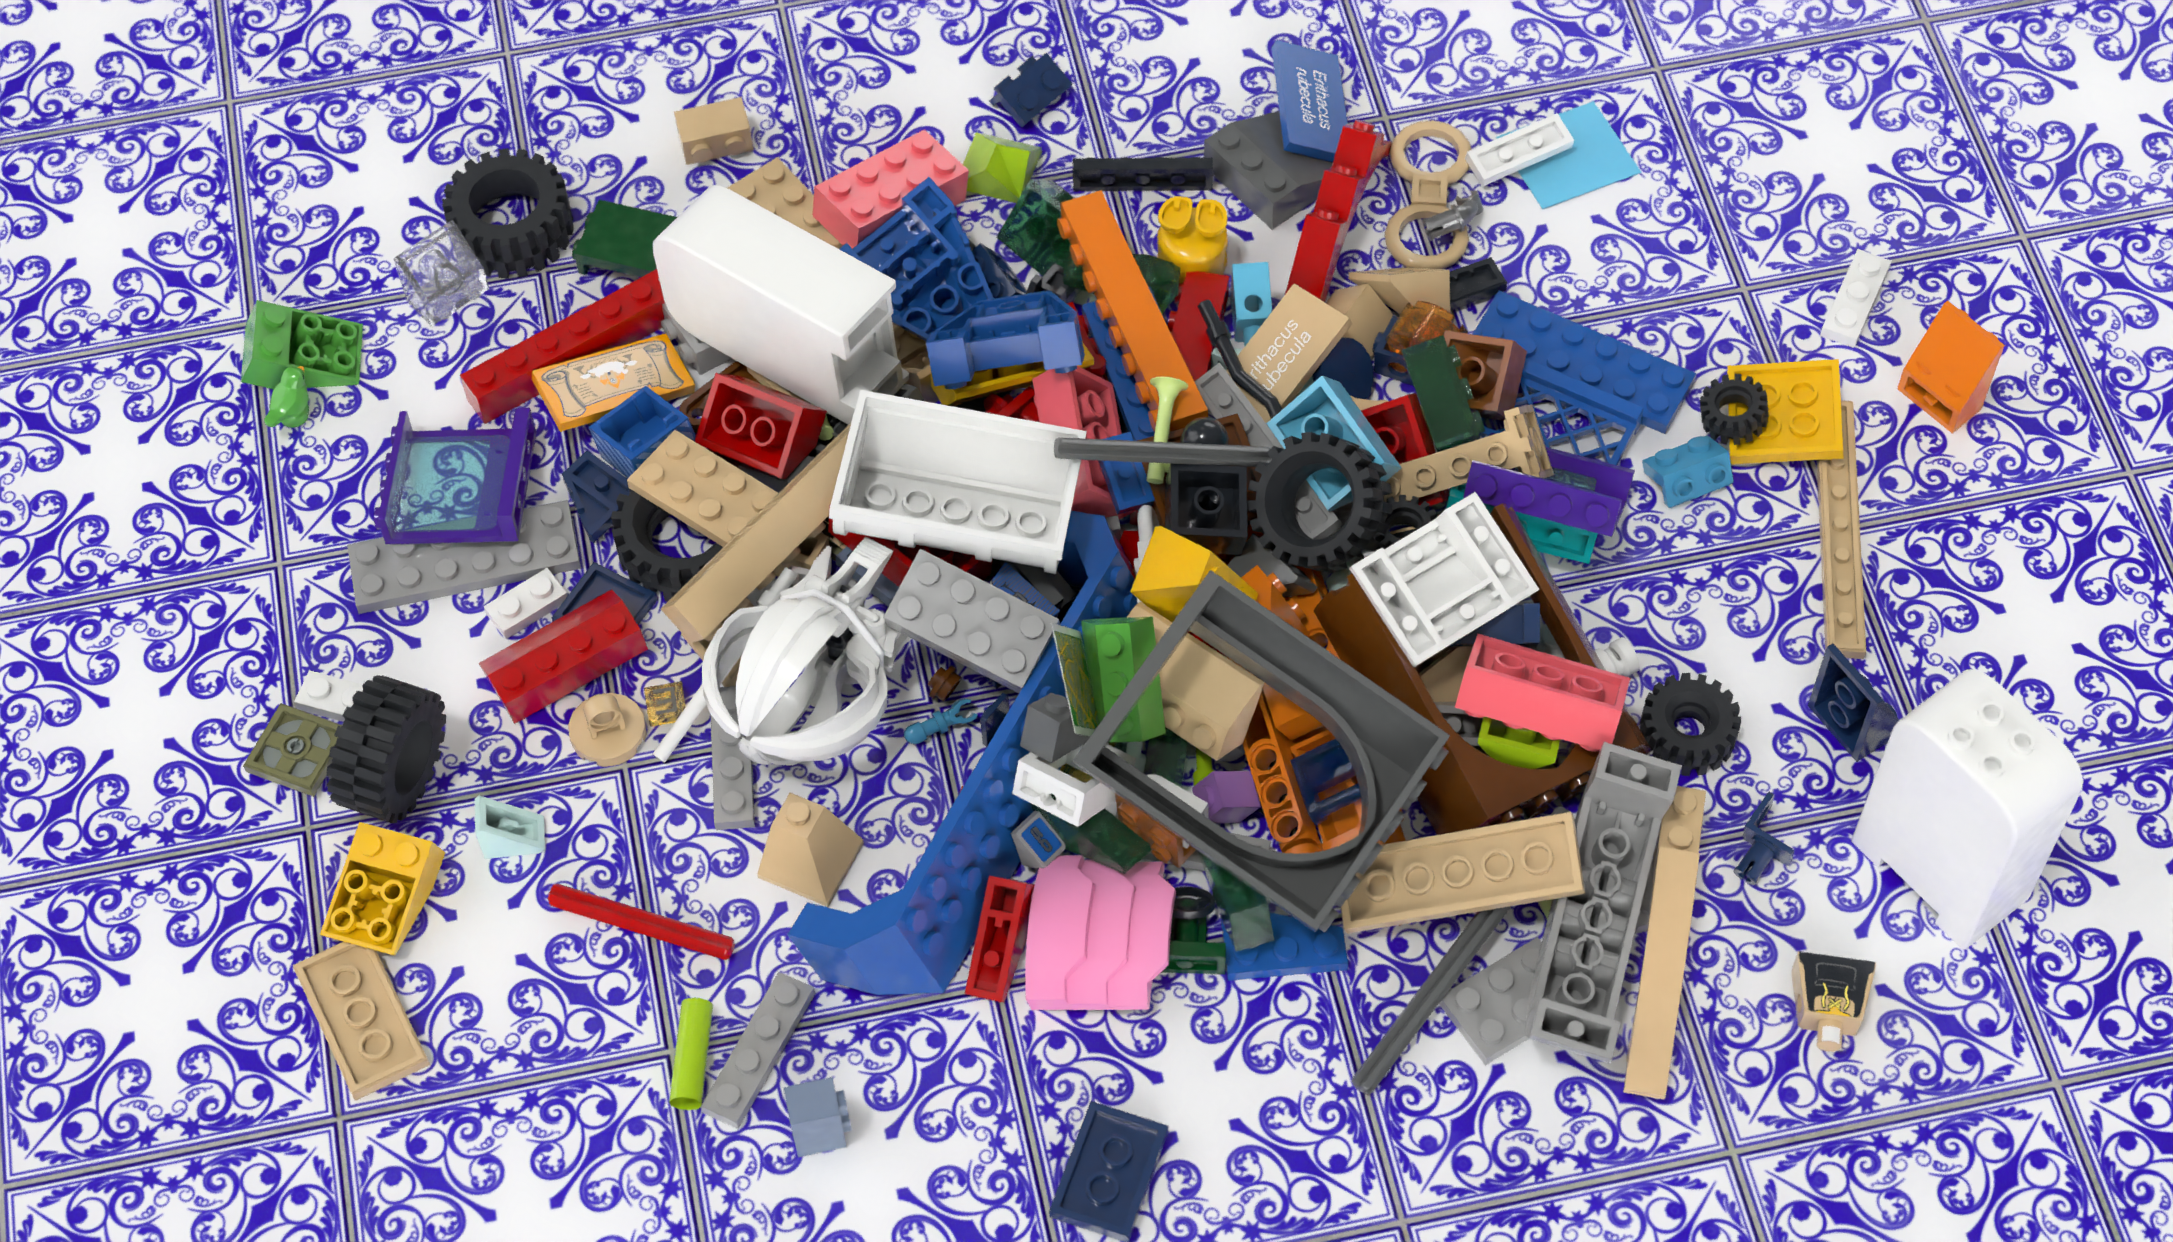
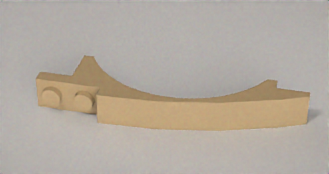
M1677 786L1674 801L1661 820L1653 854L1654 873L1642 972L1627 1052L1624 1093L1665 1099L1694 903L1706 790Z

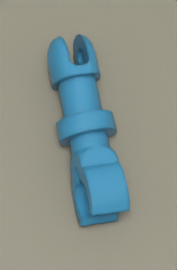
M960 699L945 712L941 713L938 710L932 713V718L922 723L916 722L908 726L904 731V737L907 742L918 744L927 740L928 736L936 732H940V734L948 732V727L951 725L971 722L976 719L978 714L971 713L966 718H963L961 715L955 716V714L960 712L959 709L963 704L971 702L970 699Z

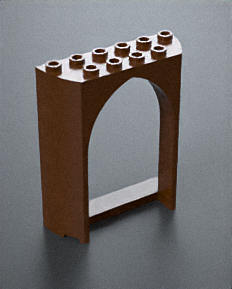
M1505 503L1495 506L1490 515L1540 589L1530 597L1534 603H1540V615L1565 659L1605 670L1513 507L1508 508ZM1352 573L1347 576L1348 583L1346 586L1338 590H1331L1315 607L1313 611L1340 660L1450 735L1443 745L1444 748L1449 750L1448 754L1436 771L1428 767L1421 778L1427 784L1417 797L1437 835L1510 823L1525 814L1528 819H1531L1548 810V804L1557 798H1560L1563 803L1583 792L1581 788L1587 785L1599 751H1588L1579 744L1572 742L1564 761L1558 768L1528 769L1509 765L1491 758L1475 749L1456 733L1438 710L1415 667L1413 668ZM1624 703L1612 744L1647 755L1650 746Z

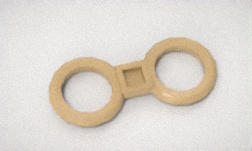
M1430 120L1411 124L1403 128L1394 137L1389 151L1394 169L1400 177L1412 184L1411 205L1398 210L1389 219L1384 233L1388 251L1396 261L1406 267L1445 269L1454 265L1465 254L1469 237L1466 226L1462 232L1459 229L1452 231L1454 237L1453 244L1446 251L1438 255L1424 256L1415 254L1403 245L1399 236L1401 229L1407 223L1416 219L1430 218L1450 210L1446 207L1447 186L1459 181L1470 168L1465 160L1467 152L1471 150L1470 142L1460 130L1448 123ZM1420 137H1439L1453 145L1457 150L1458 159L1448 169L1440 172H1426L1415 168L1405 158V148L1413 140Z

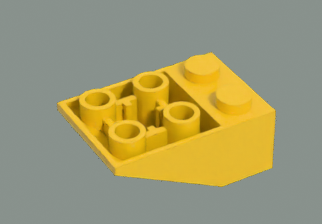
M359 822L320 935L395 956L433 890L446 852L432 841Z

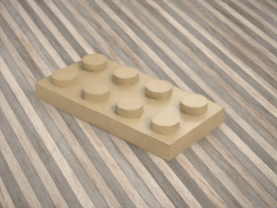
M674 430L627 479L629 489L722 547L739 533L778 494V492L677 430Z

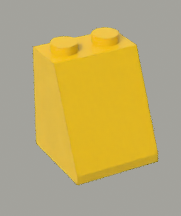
M1156 526L1130 591L1147 607L1172 623L1210 570L1255 601L1259 594L1213 552L1162 526Z

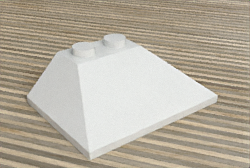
M1476 492L1447 508L1436 519L1388 548L1383 549L1382 547L1349 568L1413 668L1540 590Z

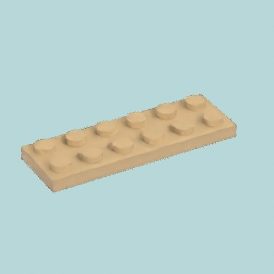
M1572 812L1383 844L1381 845L1383 849L1363 875L1358 872L1355 874L1361 881L1341 906L1343 928L1348 934L1585 894L1574 816Z

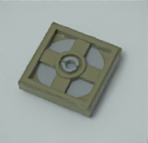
M280 703L243 767L247 773L314 797L327 776V766L333 760V758L329 757L330 748L336 745L338 737L334 735L337 726L342 727V725Z

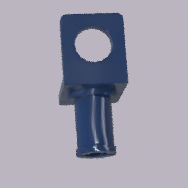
M1770 791L1745 825L1743 839L1752 844L1739 865L1733 870L1735 875L1741 880L1747 873L1746 883L1750 885L1757 883V879L1771 859H1776L1789 866L1794 854V850L1758 828L1773 804L1774 794Z

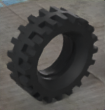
M629 489L630 494L628 496L619 493L616 499L619 511H612L611 516L614 528L612 534L620 565L623 571H628L631 581L637 584L642 582L645 588L655 593L657 591L663 592L664 599L668 602L723 547L715 543L704 553L690 558H673L660 553L654 548L652 543L653 532L657 525L671 516V514Z

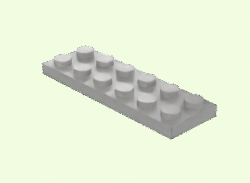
M568 500L524 509L519 541L385 544L384 538H378L347 545L355 603L359 614L523 581L545 568H548L552 574L581 569ZM477 518L412 532L472 530L476 527Z

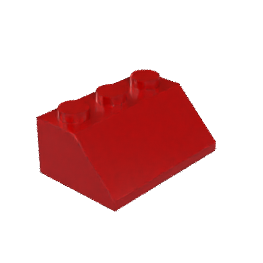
M715 373L695 442L773 476L786 479L816 447L827 410L742 376Z
M1416 393L1361 410L1399 464L1436 453ZM1445 489L1420 497L1418 505H1421L1424 501L1430 504V506L1448 500L1449 491Z

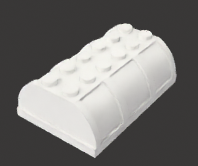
M860 390L830 505L829 518L833 519V533L847 535L848 532L884 538L898 541V545L915 548L916 545L975 555L976 560L991 562L992 559L1041 567L1044 568V572L1056 574L1059 560L1061 561L1081 460L1056 458L1054 456V442L1058 437L1086 439L1087 431Z

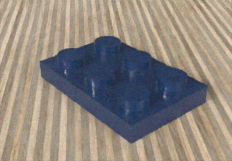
M1090 1101L1051 1204L1049 1217L1123 1242H1129L1168 1136L1169 1125Z

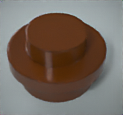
M950 666L947 670L940 667L930 679L928 686L932 688L929 694L931 698L935 699L938 697L941 701L945 702L959 685L962 677L955 673L957 669L954 666Z

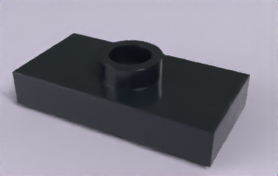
M1492 257L1449 272L1450 310L1495 295L1498 291H1506L1507 281Z

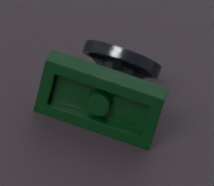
M1176 887V896L1188 895L1200 898H1175L1170 935L1169 965L1161 973L1225 975L1226 943L1206 942L1207 915L1211 914L1215 909V897L1210 892L1201 888Z

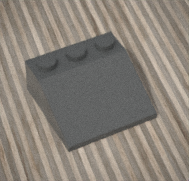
M1279 111L1231 122L1204 140V158H1213V176L1271 230L1317 200L1324 171L1333 165L1331 161L1284 151Z

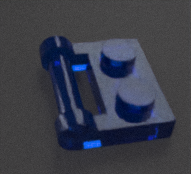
M1336 738L1290 760L1306 810L1314 824L1317 825L1327 820V815L1361 799L1358 783L1322 801L1319 799L1318 793L1356 776L1347 754Z

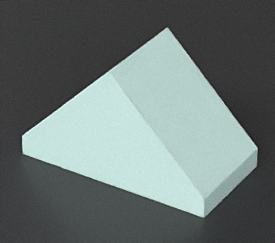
M480 795L475 798V834L485 859L537 854L545 850L543 815Z

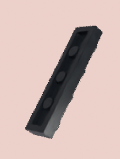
M1073 158V191H1213V158Z

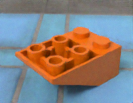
M1947 300L1905 365L1897 389L1953 434L1982 409L2005 345L1993 333L1986 331L1973 321L1965 311L1958 309Z

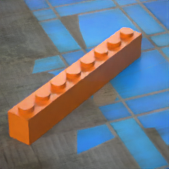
M1102 191L1062 202V218L1057 219L1059 232L1063 240L1069 239L1071 243V257L1075 266L1081 265L1084 271L1082 274L1083 281L1088 293L1094 292L1097 298L1095 304L1100 319L1102 321L1107 319L1110 325L1108 331L1114 348L1120 347L1123 353L1122 363L1128 376L1133 375L1137 382L1135 383V390L1140 403H1147L1150 410L1148 416L1153 431L1155 432L1159 407L1158 391L1150 384V379L1155 377H1172L1188 384V389L1181 391L1175 399L1169 432L1185 428L1190 421L1196 418L1208 417V409Z

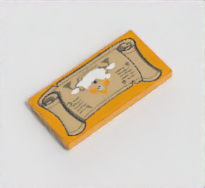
M666 333L532 371V381L560 432L598 421L644 386L650 388L666 401L695 392V383Z

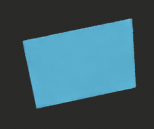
M1594 101L1558 114L1575 140L1572 148L1518 171L1542 209L1642 173ZM1511 131V132L1505 133V134H1503V135L1497 136L1496 138L1498 139V138L1503 137V136H1505V135H1507V134H1510V133H1512V132H1514V131Z

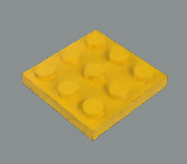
M1839 359L1727 366L1729 380H1735V374H1741L1742 381H1745L1746 377L1750 376L1753 378L1754 384L1758 381L1762 384L1763 391L1765 390L1767 393L1769 415L1766 428L1762 427V434L1759 436L1752 433V441L1747 443L1743 437L1740 438V445H1734L1733 439H1729L1731 465L1844 459ZM1742 403L1728 404L1729 416L1744 414L1749 409L1747 405Z

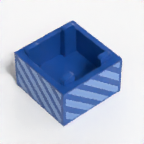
M647 386L638 390L589 426L601 458L627 478L640 467L674 430H677L694 442L696 439L689 418Z

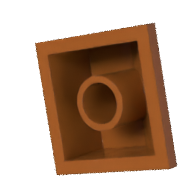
M1445 331L1429 402L1449 409L1475 413L1477 417L1504 421L1506 419L1504 411L1513 409L1515 406L1527 351L1514 340Z

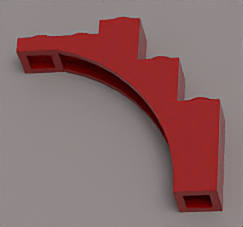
M1355 120L1354 125L1347 124L1342 127L1333 165L1324 171L1314 212L1307 214L1305 217L1285 294L1293 284H1296L1318 299L1326 302L1336 264L1362 194L1381 159L1389 156L1392 142L1383 140L1385 134L1374 131V124Z

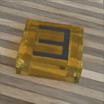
M682 681L644 688L650 727L675 723L686 707Z

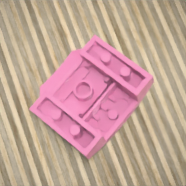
M1082 855L1058 856L1047 867L1039 868L1032 895L1026 944V1001L1032 1010H1149L1152 980L1169 965L1171 925L1176 896L1175 888L1163 878L1165 866L1163 862H1124L1123 859L1084 860Z

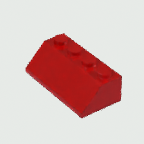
M611 589L481 661L479 665L513 723L516 724L648 650L641 629L623 600Z

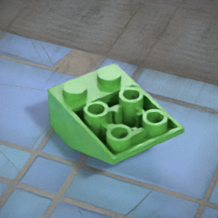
M257 300L245 326L241 382L274 389L281 381L286 368L303 366L307 388L358 385L363 324Z

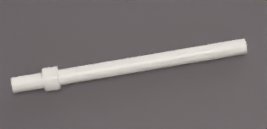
M785 567L769 591L764 590L756 601L758 606L769 607L777 600H780V592L789 589L798 575ZM738 659L730 666L729 670L727 671V673H726L725 676L723 677L721 683H722L723 680L726 678V676L728 675V673L731 671V669L733 668V666L736 664V662L738 661ZM703 683L652 753L664 763L667 761L706 706L703 696Z

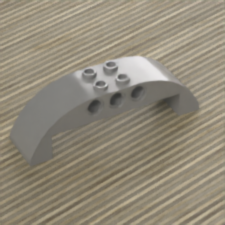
M1607 742L1603 743L1575 818L1585 894L1552 899L1527 1007L1526 1035L1529 1039L1610 1063L1612 1061L1621 1022L1614 1020L1661 820L1674 801L1681 765Z

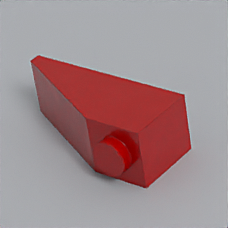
M989 875L964 994L1005 1002L1027 940L1029 914L1035 884Z

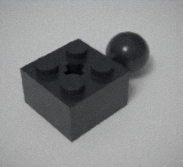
M1199 417L1190 421L1185 426L1181 434L1180 443L1229 445V437L1225 427L1219 421L1210 417ZM1171 463L1165 479V528L1210 550L1214 554L1241 555L1248 538L1247 467Z

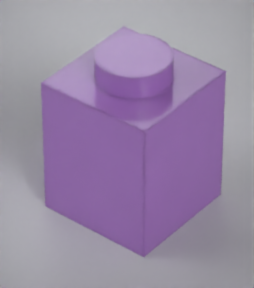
M1213 771L1192 787L1193 794L1208 803V819L1214 823H1240L1261 807L1251 771Z

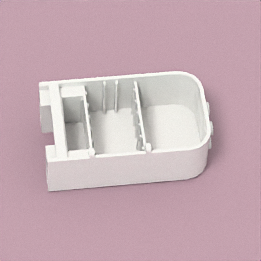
M720 185L710 186L653 241V256L664 301L671 315L687 332L809 403L827 410V413L849 425L852 422L860 390L893 396L909 380V372L901 367V361L897 358L891 317L894 313L891 292L896 288L895 280L732 190Z
M1975 669L1964 670L1899 720L1893 727L1851 841L1877 867L1886 862L1939 914L1935 923L1961 949L1966 950L2029 899L2082 791L2083 777L2081 769L2073 754L2061 740L1998 682L1987 674Z

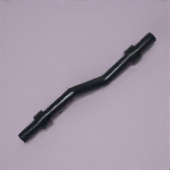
M1210 300L1202 301L1198 305V309L1207 325L1206 334L1211 344L1217 346L1231 378L1265 406L1272 419L1283 410L1278 398L1244 371L1230 342L1231 333L1226 323L1220 321Z

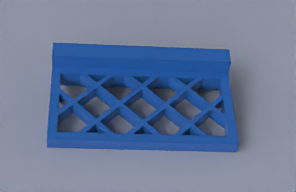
M1525 358L1519 385L1524 397L1516 399L1514 408L1526 404L1533 405L1532 402L1542 399L1554 402L1557 411L1538 417L1534 408L1545 447L1550 448V446L1569 441L1575 455L1587 458L1603 455L1606 463L1618 465L1633 435H1636L1642 424L1643 407ZM1581 413L1587 416L1590 425L1571 431L1566 416ZM1477 417L1472 433L1484 438L1488 437L1490 433L1497 434L1506 430L1505 428L1492 430L1485 427L1483 424L1487 418ZM1560 419L1566 433L1547 439L1541 424ZM1610 427L1624 432L1620 441L1608 445L1604 444L1600 434V430ZM1594 433L1599 448L1580 453L1575 438ZM1614 451L1612 457L1610 458L1609 453ZM1565 471V473L1587 482V476Z

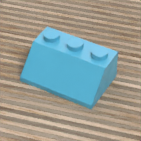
M1325 376L1318 378L1266 423L1284 449L1286 447L1283 440L1290 436L1302 439L1301 433L1313 432L1318 435L1325 433L1355 443L1360 446L1359 448L1369 451L1376 457L1372 462L1382 465L1387 473L1380 478L1381 481L1386 482L1402 468L1342 384ZM1324 468L1314 472L1306 479L1328 511H1333L1352 502V491L1349 482L1338 469Z

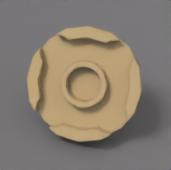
M615 693L597 694L583 701L572 713L568 724L571 745L577 755L583 760L586 758L590 761H595L597 766L602 767L620 765L633 758L637 753V747L642 743V740L645 741L647 735L645 718L637 703L625 695Z

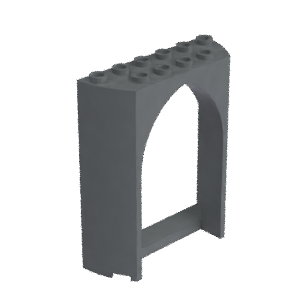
M1210 570L1074 758L1073 764L1312 931L1316 932L1320 929L1325 933L1339 913L1333 909V906L1336 904L1341 908L1361 881L1355 874L1358 872L1363 875L1383 849L1377 843L1378 840L1383 843L1387 841L1405 816V814L1399 811L1400 808L1407 811L1426 786L1427 782L1421 778L1428 767L1436 771L1448 754L1449 750L1444 748L1443 745L1450 735ZM1191 631L1307 711L1333 734L1347 754L1358 780L1362 807L1359 834L1340 846L1314 853H1281L1251 845L1225 831L1109 750L1106 746L1187 633Z

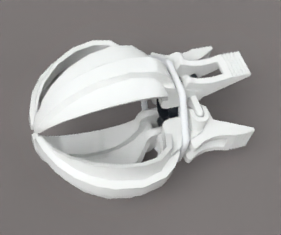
M865 537L857 548L852 551L843 566L830 578L832 568L831 547L826 546V549H823L819 557H816V560L813 561L807 575L795 586L780 592V600H777L769 607L740 608L728 617L722 627L717 630L704 655L702 665L703 696L710 714L726 733L735 738H739L741 734L746 736L738 743L739 750L746 758L763 765L771 763L775 765H795L803 761H824L847 753L862 742L869 732L876 728L887 708V678L884 670L888 672L893 671L894 660L898 652L912 639L888 627L883 618L884 614L875 608L868 610L863 608L867 596L893 554V550ZM861 565L867 568V572L851 589L848 588L847 585L858 566ZM741 656L736 682L738 726L724 706L719 688L730 666ZM806 667L805 671H804V672L800 675V677L795 681V679L799 676V674H800V673L803 671V669ZM859 683L863 693L846 709L840 712L843 684L852 685ZM810 705L815 707L798 732L790 733Z

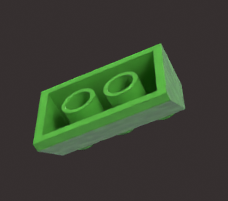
M1153 616L1087 619L1081 621L1085 656L1099 724L1156 646ZM1159 674L1109 743L1143 742L1166 733Z

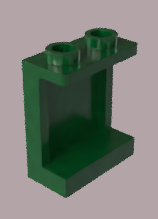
M599 199L594 211L589 212L586 217L585 230L581 239H577L573 245L572 258L576 260L578 273L587 275L590 266L643 277L656 270L657 267L653 256V241L677 217Z

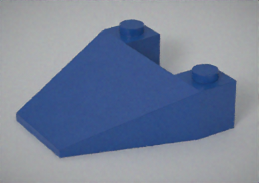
M1050 290L978 301L932 332L926 342L934 386L944 385L945 389H957L966 386L967 382L972 380L975 371L1041 361L1044 363L1045 370L1055 369V373H1067L1076 370L1078 365H1082L1085 356L1077 311Z

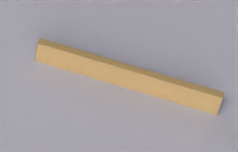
M1841 401L1844 459L1817 460L1825 651L1827 646L1834 643L1846 658L1864 659L1866 655L1854 408L1853 401Z

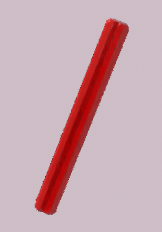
M554 884L548 894L550 906L713 957L728 960L734 951V939L730 936L565 885Z

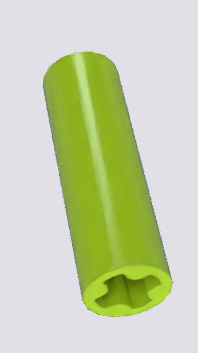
M687 998L681 1002L669 1104L681 1110H695L702 1105L713 1004L702 998Z

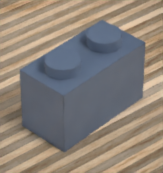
M833 1077L783 1087L798 1157L847 1147L844 1132L852 1131L844 1090L835 1091Z

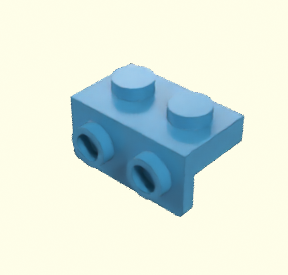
M1707 435L1694 437L1688 443L1673 449L1660 450L1654 456L1642 460L1644 473L1662 487L1664 504L1669 508L1733 483L1729 451Z

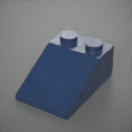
M1834 643L1827 646L1808 707L1857 762L1888 743L1893 727L1899 722L1894 708L1878 695L1872 688L1869 680L1856 670Z

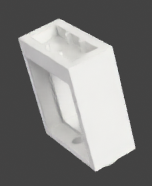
M1085 744L1053 763L1032 752L1018 761L1012 794L1077 827L1116 801L1115 792L1095 778L1083 783L1058 770L1059 767L1067 763L1083 771L1073 764V760ZM1109 744L1106 746L1129 764L1135 766V757ZM1051 794L1055 795L1056 800L1052 798Z

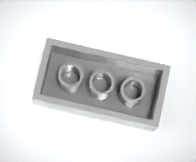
M922 549L916 555L883 616L888 627L1017 693H1020L1054 636L1051 622L1060 625L1059 619Z

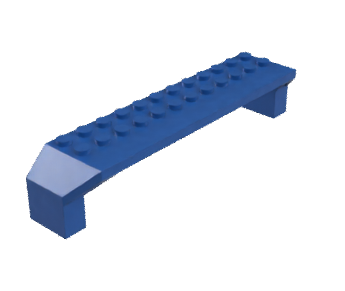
M1071 511L1061 561L1059 560L1057 571L1070 586L1081 587L1082 589L1060 625L1080 631L1084 647L1082 620L1127 618L1135 605L1138 604L1137 597L1130 592L1136 574L1104 516ZM1054 636L903 889L853 913L809 902L806 903L787 935L821 980L875 995L945 992L976 938L989 875L1010 879L1021 861L1011 832L1034 811H1039L1044 818L1048 814L1047 811L1012 794L1018 761L1030 753V751L1020 746L1028 705L1051 692L1067 698ZM1065 763L1058 770L1070 775L1075 767ZM1051 794L1052 798L1056 800L1055 795Z

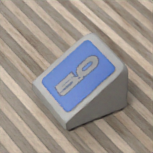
M1034 811L1011 832L1021 863L1024 866L1045 868L1066 849V845L1039 811Z

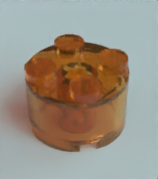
M1417 301L1415 306H1410V302L1405 305L1385 341H1387L1388 351L1415 359L1417 361V373L1420 374L1426 383L1432 385L1444 332L1452 331L1468 334V331L1463 324L1460 329L1451 321L1454 315L1442 307L1426 301ZM1390 363V365L1394 369L1400 372L1407 371V369L1399 363Z

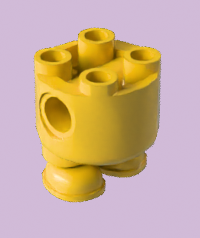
M1175 196L1162 204L1158 213L1160 228L1157 232L1158 269L1162 274V280L1167 285L1177 286L1178 282L1184 283L1186 272L1202 271L1224 274L1227 267V212L1220 202L1202 199L1197 207L1192 208L1193 204L1190 198Z

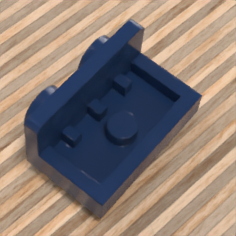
M1047 52L1038 60L1032 55L1017 68L1021 73L1017 78L1013 80L1008 75L993 88L997 94L989 102L992 106L1000 102L1021 128L1073 85Z

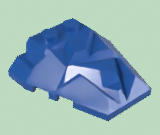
M930 177L902 198L903 209L852 249L846 243L839 248V250L895 280L896 288L891 292L894 312L891 315L892 322L926 342L932 332L976 302L994 299L980 265L976 262L971 251L968 237L963 232L953 202Z

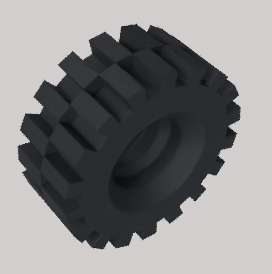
M1682 673L1680 681H1677L1674 675L1666 677L1665 685L1659 681L1653 687L1652 693L1649 692L1646 697L1639 724L1640 731L1650 746L1649 752L1653 750L1652 757L1681 765V775L1689 776L1691 769H1696L1699 776L1706 774L1708 766L1713 771L1720 768L1722 760L1726 762L1730 758L1741 726V716H1738L1740 712L1738 702L1732 703L1734 695L1729 689L1722 693L1720 691L1722 683L1716 679L1712 685L1706 683L1707 676L1702 674L1698 675L1697 680H1692L1690 673ZM1681 717L1694 718L1704 726V732L1694 736L1686 735L1676 729L1674 722Z

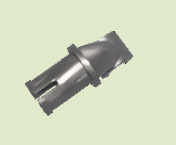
M1470 191L1471 196L1468 198L1457 196L1455 198L1457 206L1453 204L1448 211L1422 219L1423 226L1427 227L1424 230L1428 239L1432 241L1434 238L1457 229L1460 232L1464 231L1465 226L1474 216L1484 211L1478 191Z

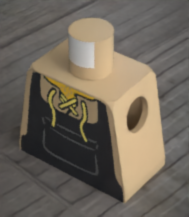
M1798 951L1791 972L1798 1026L1802 1029L1817 1031V1047L1819 1049L1838 1051L1842 1048V1035L1853 1036L1857 1034L1865 1013L1876 962Z

